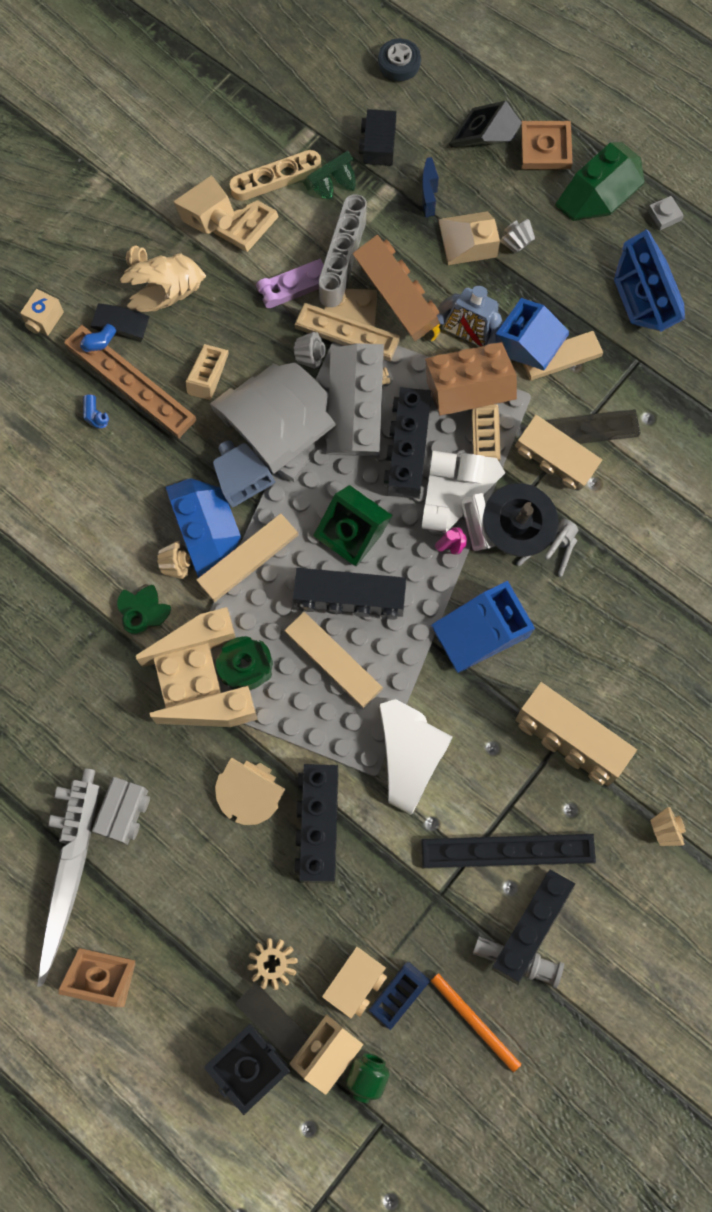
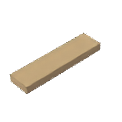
M307 303L303 304L295 322V329L307 333L318 332L321 338L344 346L356 343L384 344L383 359L390 362L400 341L399 335Z
M280 513L198 578V584L216 602L299 536L298 532Z
M305 612L284 630L362 708L383 690V687Z

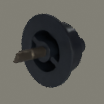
M523 483L509 484L495 491L488 499L483 514L484 529L490 541L501 551L517 557L533 556L545 550L554 540L559 525L558 513L552 500L542 490Z

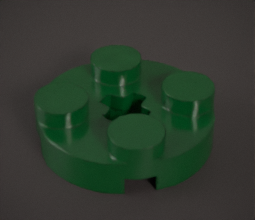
M241 636L228 641L221 648L222 652L219 658L217 657L216 669L222 682L230 687L231 690L246 686L249 687V690H252L271 678L273 660L270 650L264 642L252 640L248 636ZM246 659L247 662L252 661L246 668L237 667L241 665L240 660Z

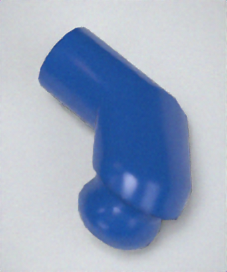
M106 324L101 332L85 335L80 342L81 349L85 352L105 349L116 333L115 327Z
M84 395L83 419L94 428L102 429L107 426L109 416L107 413L102 414L96 410V396Z

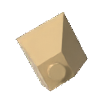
M488 211L439 219V227L448 265L497 257L500 239L495 219Z

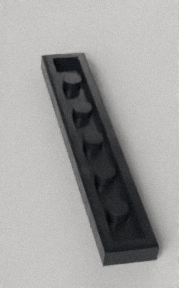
M594 834L421 840L423 869L596 863Z

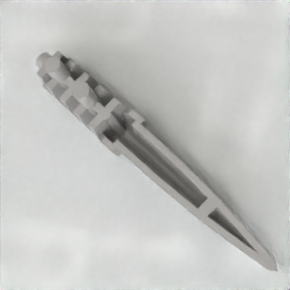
M85 768L82 781L73 780L71 789L56 787L54 798L68 800L65 818L50 815L48 826L62 829L59 842L67 845L60 850L46 921L37 987L45 983L81 880L100 793V787L93 784L95 770Z

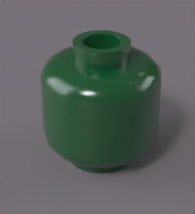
M364 1053L363 1056L353 1060L346 1079V1085L353 1093L352 1097L355 1100L369 1103L370 1100H378L382 1097L390 1072L385 1066L386 1061L381 1057Z

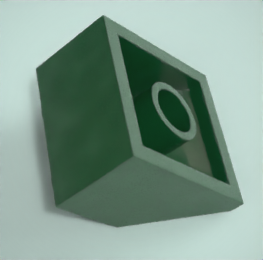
M348 485L335 493L313 536L356 567L381 537L393 515L351 485Z

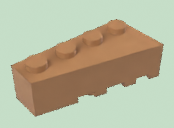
M376 235L352 254L376 290L380 291L387 305L395 312L394 314L414 341H417L440 324L437 317L440 312L431 300L427 303L422 295L425 291L417 280L412 282L407 276L410 270L401 259L397 262L392 254L396 251L387 239L382 241L379 235Z

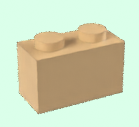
M356 947L322 997L351 1019L354 1014L360 1017L370 1003L366 997L373 988L375 991H378L387 978L383 974L386 967Z
M326 1015L289 1065L307 1082L326 1095L363 1044L339 1023Z

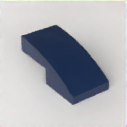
M432 157L426 159L423 171L422 204L425 218L435 215L436 199L434 193L438 192L439 177Z

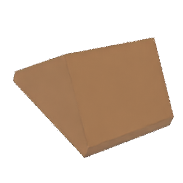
M79 948L59 988V994L113 1007H125L135 960Z

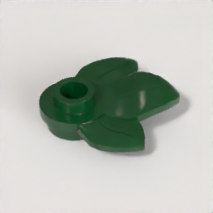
M152 584L141 589L135 596L127 590H122L117 600V607L123 615L122 625L128 633L133 635L145 632L148 627L161 625L171 613L170 605L159 604L157 590ZM140 618L141 622L139 625H132L133 619Z

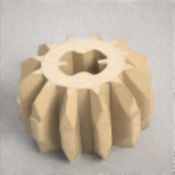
M269 938L266 942L267 950H265L262 944H256V948L261 954L258 956L255 953H250L249 958L257 960V964H250L247 968L250 971L257 969L259 971L251 978L253 982L258 981L262 976L264 977L261 988L266 989L271 979L273 990H278L279 978L286 986L290 983L284 975L286 972L293 976L296 975L297 971L288 968V964H296L298 959H287V956L294 951L291 946L281 952L284 946L283 940L280 939L276 949H274L273 940ZM270 956H276L275 960L280 959L281 962L280 966L276 967V972L270 973L271 969H266L265 963L270 961Z

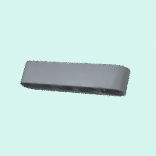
M353 194L345 199L319 278V300L326 307L338 306L345 293L355 260L352 253L358 250L366 225L367 202L361 195Z

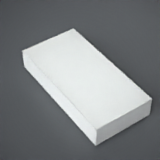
M483 493L461 499L473 550L478 551L494 547L495 545L490 541L484 529L483 514L485 501Z

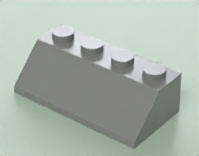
M356 343L331 348L328 414L336 426L327 432V454L380 455L384 344Z

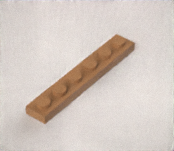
M83 325L64 342L70 351L178 439L196 422V417L108 345L105 349L99 351H83L80 347V342L85 335L92 333Z

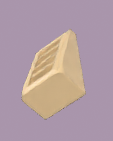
M204 344L186 380V388L189 395L211 400L229 354L228 350ZM207 357H211V358H215V359H218V360H217V361H214V360H210V359H206V358H207Z
M493 404L471 409L473 454L497 458L500 461L498 405ZM480 426H493V429H479V430H478V427H480ZM480 437H493V440H480V441H479V438H480ZM494 447V451L479 452V448Z

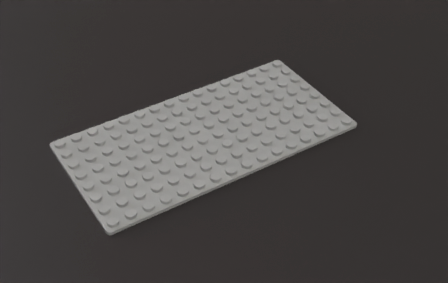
M332 342L315 379L327 392V413L329 405L331 348L344 346ZM397 346L391 362L383 359V368L386 367L389 375L387 378H390V384L382 385L380 455L327 454V433H325L314 442L312 451L305 454L309 458V463L295 483L278 472L272 474L276 483L265 489L241 544L280 513L296 529L299 536L214 602L210 611L227 607L236 638L248 636L252 640L262 641L267 645L272 656L271 678L259 687L250 690L258 720L244 723V725L373 777L379 774L386 757L385 738L379 705L395 699L407 705L435 636L431 625L443 617L472 545L465 515L449 529L459 527L466 535V546L458 555L452 554L449 549L444 551L436 549V542L446 532L422 529L433 451L454 454H473L471 409L439 416L431 395L420 499L388 496V486H384L385 470H390L391 461H386L388 445H393L394 437H389L391 421H396L397 413L392 412L394 396L399 397L400 387L429 390L425 358L429 357ZM517 389L516 400L497 403L499 407L500 429L499 463L502 468L531 399L529 393ZM480 426L478 430L493 429V426ZM480 437L479 441L493 440V437ZM494 447L479 448V452L494 451ZM497 482L483 495L485 505L491 497ZM348 485H351L393 515L381 537L356 567L313 536L335 493ZM296 567L407 578L403 617H397L394 620L384 619L381 615L370 614L369 617L355 616L353 612L342 611V614L336 615L329 614L326 610L315 609L314 612H305L383 687V690L364 708L352 699L284 631L304 612L299 610L298 607H294L293 603ZM223 646L211 649L215 668L217 657L219 658ZM246 659L240 660L241 665L237 667L246 668L252 661L247 662ZM217 672L222 693L231 691L230 687L222 682Z

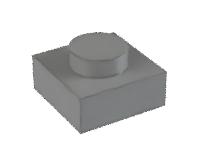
M672 196L651 204L648 208V212L659 230L682 221L684 216Z

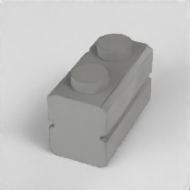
M113 777L92 832L128 845L130 839L134 840L138 834L140 824L136 822L140 812L145 813L149 805L150 796H147L148 790L142 786Z

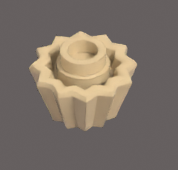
M178 540L159 550L157 562L161 573L180 579L188 576L191 557L184 544Z
M667 807L650 820L660 846L684 845L682 833L686 832L684 823L680 815L674 816L670 807Z

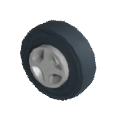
M402 38L392 39L380 48L378 65L381 73L386 78L398 82L407 81L413 78L419 71L421 64L420 50L410 40Z

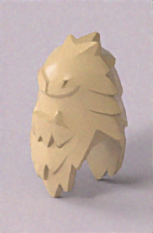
M179 253L167 258L160 255L148 261L137 263L124 271L120 281L121 283H131V285L148 282L145 288L130 297L131 302L127 307L140 312H149L171 306L178 300L186 298L193 291H197L206 275L192 259Z

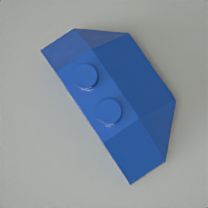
M646 229L624 242L623 252L617 266L614 281L631 324L662 332L685 319L684 302L667 260L650 232Z
M190 478L167 486L166 490L197 576L200 578L237 548L241 535L222 489Z

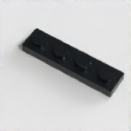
M549 869L492 966L494 972L519 985L575 888L576 883Z

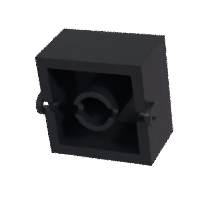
M253 1023L242 1030L204 1066V1069L219 1085L217 1089L224 1098L228 1096L243 1115L292 1070L278 1054L275 1047L271 1045L269 1040L267 1041Z

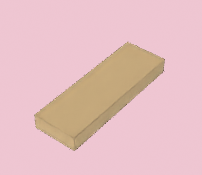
M594 331L565 340L544 371L526 364L523 365L530 381L602 357L603 351Z

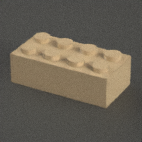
M540 682L522 707L515 720L519 723L518 727L523 732L531 736L533 734L542 739L541 743L552 752L557 750L566 756L565 761L576 769L583 768L590 773L588 777L600 786L612 784L620 776L637 751L632 745L542 682Z

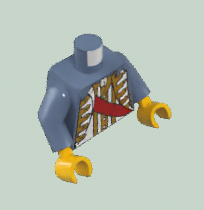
M475 286L473 289L465 288L461 294L455 293L442 301L438 308L440 313L437 317L440 324L443 325L442 329L477 346L482 347L488 344H496V333L503 324L501 315L498 313V303L487 297V289L483 286ZM438 324L436 327L432 329L434 331V337L432 338L431 342L438 337L440 333V324Z

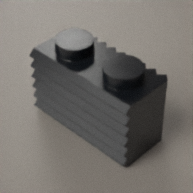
M367 109V117H362L361 133H365V138H360L359 154H363L364 164L393 165L397 111Z

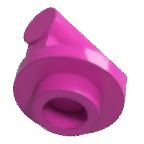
M453 527L436 542L435 547L438 551L449 549L452 554L458 555L466 546V535L461 528Z

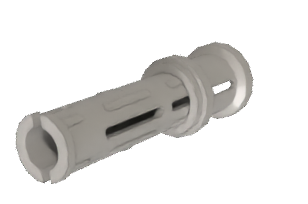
M479 936L473 955L495 962L504 945L494 943ZM537 953L525 976L530 980L536 978L550 983L552 988L557 989L563 973L564 963L559 962L556 964L545 960Z

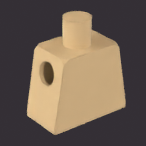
M212 175L173 201L181 220L205 234H210L218 227L223 230L229 228L232 223V217L235 214L228 196Z

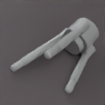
M567 519L559 521L553 544L545 555V559L548 560L558 546L565 547L567 545L558 571L559 577L563 576L572 549L577 542L574 537L579 531L578 527ZM531 556L521 557L516 563L517 566H521Z

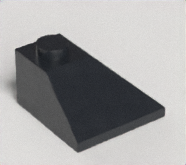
M507 101L474 107L449 145L452 148L508 143L515 138L522 122Z

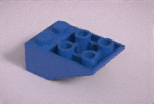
M508 581L483 592L431 625L457 673L529 638L535 629Z

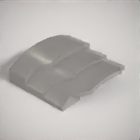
M273 363L258 376H252L235 390L229 388L210 403L214 413L228 427L233 426L252 445L257 457L273 474L336 426L335 422L326 412L327 392L297 363L281 366Z

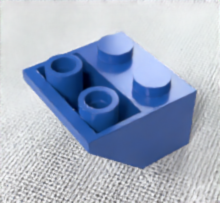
M521 298L497 331L496 341L497 343L502 342L509 359L544 371L568 337L569 331L544 305Z

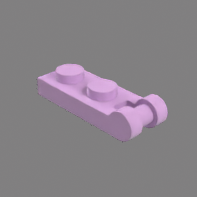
M321 258L273 278L259 280L256 283L258 292L264 296L263 302L266 308H273L318 290L319 278L324 266ZM278 288V290H279L278 293H273V292H272V290H275V289Z

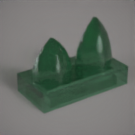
M346 151L308 175L303 182L307 190L313 189L321 197L332 199L334 187L331 176H333L340 185L354 191L356 179L350 164L353 158L349 151Z

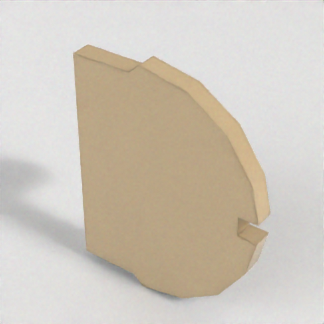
M233 758L229 760L224 772L219 774L215 786L216 800L222 812L229 819L233 815L236 816L235 822L243 825H256L269 819L279 808L278 802L285 789L274 783L276 777L270 774L272 771L270 768L261 763L254 765L249 761H246L243 765Z

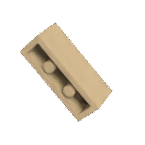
M538 415L534 416L515 444L520 455L529 460L533 458L540 463L542 470L551 475L555 473L562 478L564 485L573 490L576 488L581 490L602 462L601 458Z

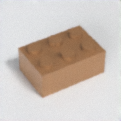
M502 342L425 358L427 384L429 390H432L431 395L439 416L517 399L516 372Z

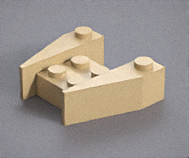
M227 607L196 616L136 655V659L142 667L153 664L156 666L166 707L165 709L150 713V717L156 724L233 727L258 720L248 686L222 693L211 649L223 646L228 641L236 638Z

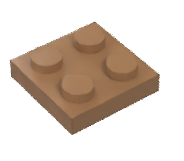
M522 121V169H571L573 164L571 121Z

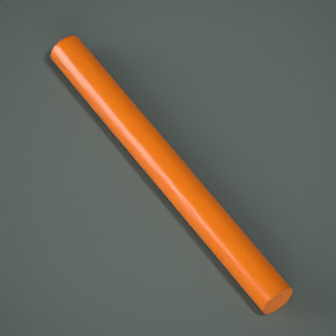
M438 973L430 982L514 1073L521 1066V1063Z

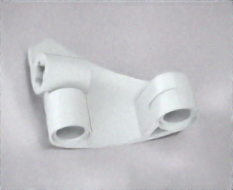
M433 451L422 529L447 532L464 515L461 499L481 493L484 495L505 474L498 459L466 453L454 454Z
M395 699L379 705L386 747L388 801L391 805L412 815L428 781L453 737L428 724L425 716L419 711Z

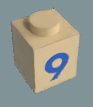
M38 289L35 290L20 312L27 329L33 333L38 334L40 332L46 336L50 334L64 313L57 298Z

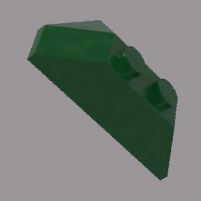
M610 142L575 174L555 206L573 221L581 220V218L610 216L644 185L641 157L623 142Z

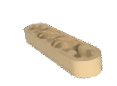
M308 150L236 175L230 181L231 194L236 200L244 201L313 177L321 171V157L316 151ZM311 161V163H314V165L310 166V164L306 162ZM289 167L294 172L286 176L281 173V170ZM264 175L271 178L270 182L266 184L258 182V179ZM254 180L255 187H252V183L250 181ZM242 185L245 190H241L238 186Z

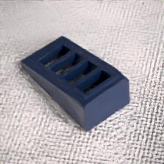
M407 962L368 1011L391 1030L429 984L430 980L414 965ZM406 974L411 980H413L418 985V987L415 988L403 976ZM398 983L411 994L409 998L395 987ZM390 993L403 1004L401 1008L388 997ZM382 1002L396 1013L394 1017L380 1007Z

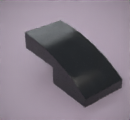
M98 303L90 328L101 332L106 324H110L115 327L116 333L141 342L150 316L123 307Z

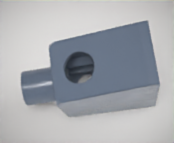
M228 440L219 445L218 449L222 456L215 459L213 464L222 492L232 508L276 483L269 469L246 443L235 447L233 442Z

